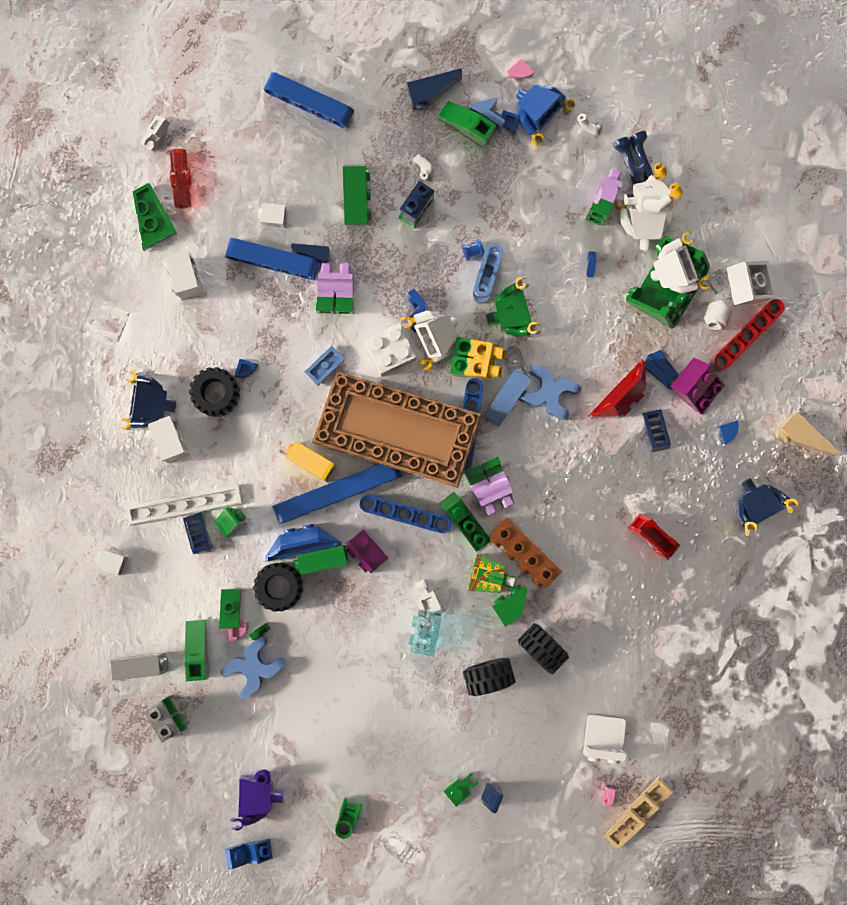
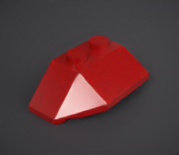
M643 359L588 415L590 419L618 418L621 415L625 417L631 410L629 406L634 401L638 403L645 396L643 392L646 389V366Z

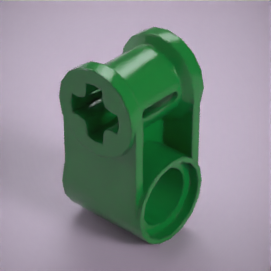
M344 798L335 828L336 835L339 838L346 839L351 836L363 804L360 803L358 805ZM347 824L350 830L347 833H342L339 830V826Z

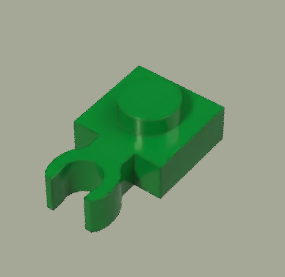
M468 773L463 782L457 778L443 790L456 807L471 795L468 789L478 784V780L473 783L468 781L469 777L473 775L472 773Z

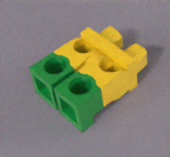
M457 337L454 349L456 356H453L451 374L457 377L464 376L485 380L501 378L502 367L494 366L495 359H505L506 350L497 347L493 343Z

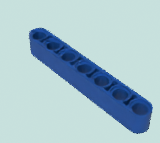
M379 464L272 506L278 523L282 524L402 477V473L400 470Z

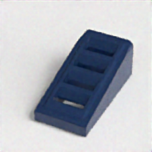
M291 244L292 251L297 254L317 259L321 263H329L330 248L328 246Z
M662 410L643 413L651 452L669 449L671 442ZM659 417V420L649 422V419ZM661 425L659 428L651 429L652 426ZM661 432H662V434H663V435H660V436H655V437H653V434H657V433H661Z
M202 512L184 517L183 521L192 554L195 555L213 549ZM199 519V523L189 524L190 521ZM201 526L202 530L192 533L191 529ZM203 533L204 537L194 540L193 536ZM205 541V545L196 546V543Z
M487 783L480 798L481 802L495 814L503 798L501 788Z

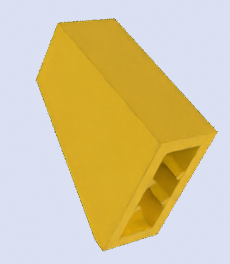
M298 442L291 443L285 452L288 454L286 456L287 459L325 482L328 481L336 468L334 463Z

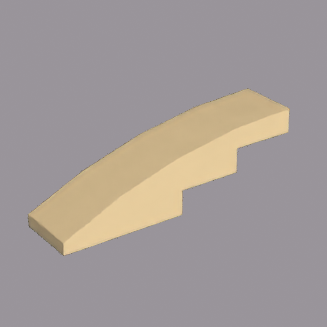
M658 776L616 820L604 837L619 850L645 825V822L659 809V805L673 793V789Z

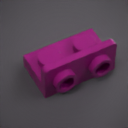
M364 529L346 543L348 547L346 551L352 558L356 556L359 559L360 563L358 565L365 573L367 571L372 573L388 559L387 555Z

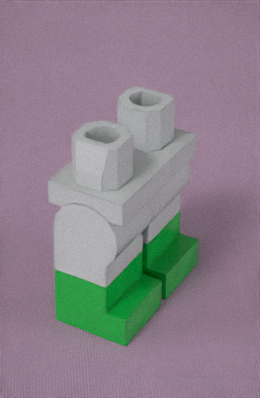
M169 696L144 712L161 743L187 729L179 713L171 717L173 713L177 712V709Z

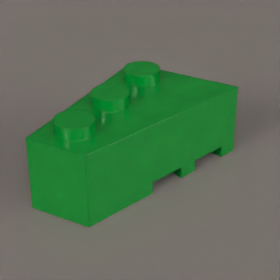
M367 164L342 166L344 225L368 224V220H371V208H368L367 201L371 200V190L367 189V181H370V169H367Z

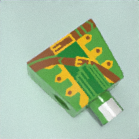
M476 555L468 591L500 593L501 586L513 588L515 577L505 574L506 566L481 555Z

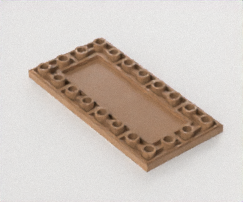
M337 371L312 443L459 488L482 414Z

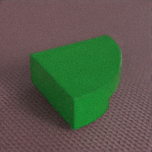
M268 623L263 624L249 634L250 638L256 640L269 631L270 626Z

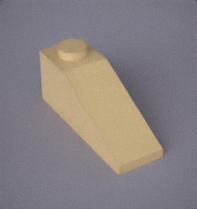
M798 412L791 414L777 429L780 433L779 436L785 442H790L829 456L839 453Z

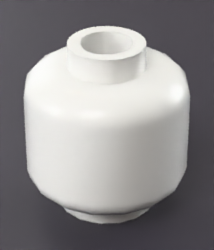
M724 301L710 303L704 316L705 323L713 330L725 328L732 313L731 308Z

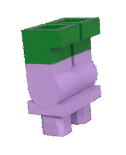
M611 169L609 175L604 176L598 189L597 204L592 203L585 220L600 226L604 225L616 195L623 182L619 181L622 172Z
M322 263L321 273H318L316 312L334 314L336 294V314H354V277L351 274L350 264H340V273H332L333 264Z
M498 457L483 463L482 468L478 465L464 472L480 507L484 508L488 516L498 512L494 502L499 499L504 508L514 504L511 495L513 491ZM483 470H484V472H485V474H486L487 479H488L489 482H487V480H486V478H485V475H484V473H483Z

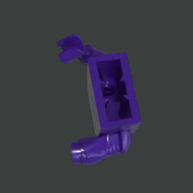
M263 769L256 772L255 778L249 776L240 777L238 817L241 818H231L230 822L237 821V826L231 828L232 830L239 831L245 826L255 824L265 818L272 810V803H283L284 792L272 791L273 782L268 770Z

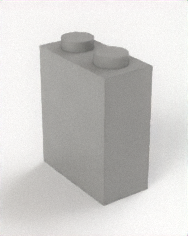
M165 653L119 657L111 660L112 681L162 675L169 668V658L166 657Z

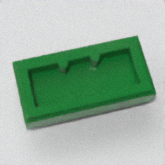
M221 589L220 629H239L241 590Z

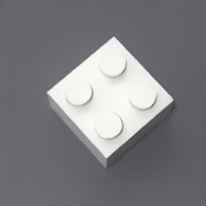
M188 250L165 256L166 262L164 267L166 273L171 278L169 285L175 296L185 300L204 294L195 260Z
M747 261L727 267L734 305L755 304L776 298L769 261Z
M400 323L365 339V343L381 376L416 361L414 352Z
M168 416L148 424L149 430L147 432L150 440H154L156 444L154 451L158 459L161 458L162 461L171 463L190 455L177 419Z

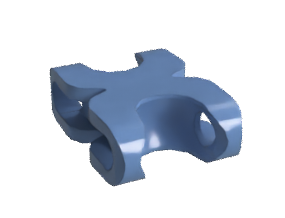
M490 243L486 247L473 290V299L477 303L482 304L489 300L503 255V248L498 243Z
M531 365L530 374L540 381V390L535 393L524 390L519 400L532 407H539L542 403H545L547 414L561 420H568L569 412L560 406L558 402L559 395L564 392L577 395L581 392L582 387L567 378H560L554 382L552 371L538 365Z
M264 636L257 638L245 649V658L236 657L220 672L225 678L234 672H241L246 676L247 685L240 692V697L243 700L247 699L261 687V677L271 678L286 664L283 658H278L273 663H265L261 660L259 656L260 650L267 642Z

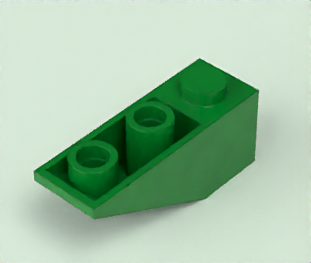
M450 101L446 103L438 115L440 119L483 147L487 145L496 130V124Z
M455 492L439 503L476 552L490 542L487 533Z
M226 507L214 521L225 537H230L247 524L245 522L246 516L241 509L238 510V508Z
M205 620L186 621L185 624L186 682L209 678Z

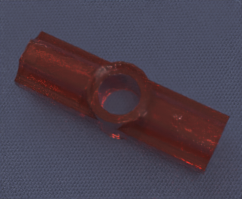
M180 148L170 151L171 171L169 175L171 187L173 188L175 208L185 209L192 206L190 193L192 180L190 170L188 169L187 151Z

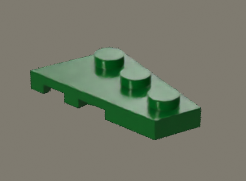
M150 183L132 191L143 251L177 234Z

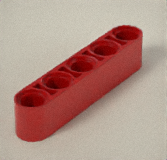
M773 299L764 305L711 359L710 366L713 370L722 372L730 367L784 312V303L779 299ZM770 305H774L777 308V313L771 312ZM757 318H761L764 321L763 327L757 324ZM744 331L750 333V340L744 338ZM731 345H735L737 347V353L731 352ZM717 358L724 360V367H720L717 364Z

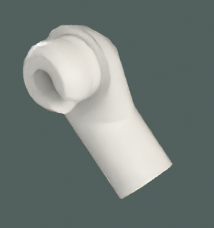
M580 114L577 118L582 129L592 135H598L603 129L602 125L598 122L592 125L585 114Z
M417 154L413 161L421 167L420 178L428 181L433 175L432 163L421 154Z

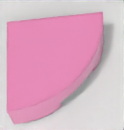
M522 59L507 71L514 78L526 79L534 74Z
M240 622L239 629H229V642L243 637L248 630L249 622Z
M605 786L603 805H612L616 791L614 787Z

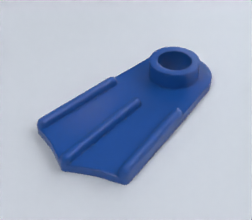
M660 350L648 354L645 360L646 370L664 386L672 390L670 379H677L679 374Z

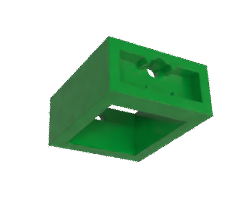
M344 545L297 555L298 560H294L296 571H300L301 575L349 564Z

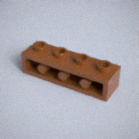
M507 518L489 534L492 537L490 541L498 548L502 546L506 550L504 554L511 561L515 559L520 564L518 568L526 575L529 572L534 577L532 581L539 588L542 586L547 588L563 572Z

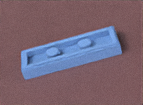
M515 368L484 413V417L500 426L531 381V378Z

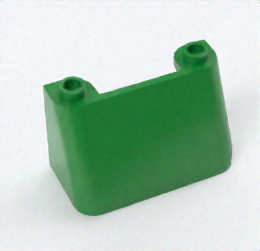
M664 235L663 239L656 245L657 256L666 244L675 239ZM683 244V246H687L699 279L696 282H699L709 272L710 264L703 251ZM653 265L641 287L636 286L628 291L626 301L663 325L673 329L680 321L698 290L682 294L671 290L669 287L663 288L660 280L653 281L651 278V272L655 270Z

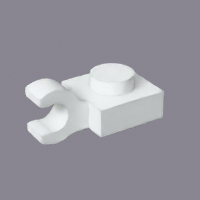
M156 116L147 128L146 132L148 133L142 138L141 143L147 145L150 141L151 144L148 149L154 151L157 147V138L160 139L167 132L170 122Z
M425 580L417 582L416 587L421 596L417 597L416 600L423 616L442 609L435 590L429 592Z

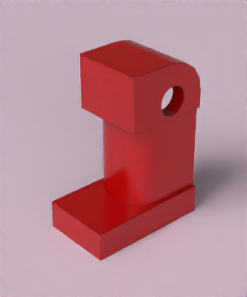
M639 514L628 526L632 533L643 537L654 547L653 550L667 561L680 547V544L674 538L663 531L652 518Z

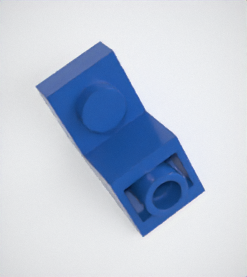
M413 288L408 292V302L414 309L417 307L418 310L411 314L410 318L414 317L415 314L424 312L426 309V302ZM415 322L410 328L416 333L417 331L414 327V325H416Z
M270 839L242 843L225 849L228 869H235L246 864H260L273 859Z

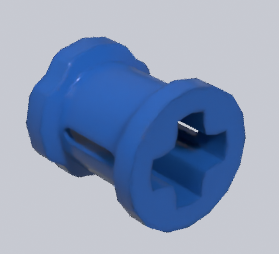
M476 239V242L468 245H461L466 261H469L471 257L480 254L484 255L485 253L480 239Z

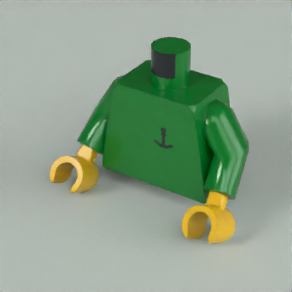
M519 277L516 283L506 287L497 296L496 302H494L495 312L485 314L488 325L498 322L500 331L515 337L527 336L531 333L539 335L541 331L534 330L535 326L540 324L531 321L524 292L520 290L529 287V284L522 285V280L526 277Z

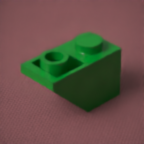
M517 585L510 590V595L506 597L502 595L494 600L495 604L492 607L505 627L522 616L527 594L526 586L521 587Z

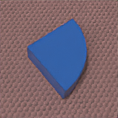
M503 110L504 127L508 132L515 135L520 121L519 115Z
M589 251L586 276L594 278L597 261L596 252Z
M239 359L234 377L246 378L252 375L258 368V364Z
M738 420L718 427L724 445L736 437L739 428Z

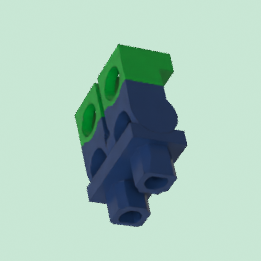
M418 181L400 207L401 213L398 218L414 229L422 218L423 213L427 211L433 202L435 191L421 181Z

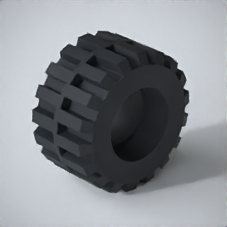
M208 367L205 371L203 369L199 371L200 374L193 377L194 381L190 383L191 389H189L190 399L194 406L202 413L214 417L225 416L227 412H232L234 410L233 407L238 404L237 400L240 399V387L236 379L229 372L219 367ZM212 382H221L225 386L224 397L216 403L208 402L205 399L206 387Z
M272 563L263 567L254 579L253 590L255 591V599L257 598L258 603L264 606L265 609L272 610L273 612L290 609L302 597L301 594L304 588L300 573L293 566L286 563ZM277 575L285 577L290 585L289 593L280 599L272 597L267 588L269 580Z
M534 623L518 639L519 645L549 674L553 675L569 659L568 653L538 624Z
M509 658L485 661L470 666L463 671L470 696H481L497 692L512 686L516 682Z

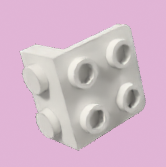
M588 715L583 754L588 757V760L599 762L600 759H608V762L613 764L625 761L626 753L623 751L626 721L622 718Z

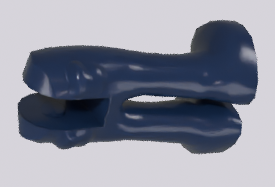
M646 131L637 132L630 136L629 139L628 137H623L612 143L614 149L621 153L633 184L642 183L640 173H643L645 180L651 175L653 176L652 168L643 147L647 139ZM630 144L635 152L639 165H636L633 159Z

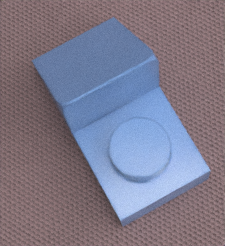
M498 98L471 103L469 110L482 115L496 124V130L501 132L505 125V120L498 112H492Z

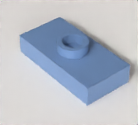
M331 346L304 372L319 386L345 361V358Z

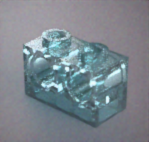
M419 610L418 616L413 617L412 627L415 628L414 634L410 633L408 645L412 646L411 653L434 657L442 614ZM423 621H428L431 623V625L423 626L421 623ZM424 639L427 643L420 644L418 640Z

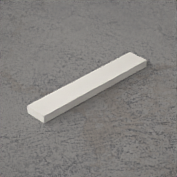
M234 485L126 506L129 526L243 504L240 485Z

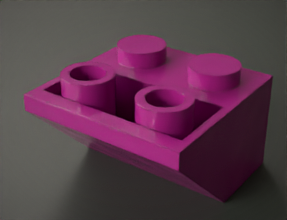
M693 357L670 387L680 399L702 415L725 385L709 364Z

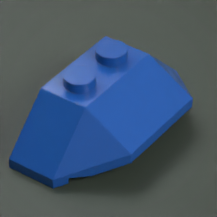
M314 524L302 526L303 530L295 531V528L283 530L284 534L278 536L265 556V562L341 546L342 541L320 527H314Z

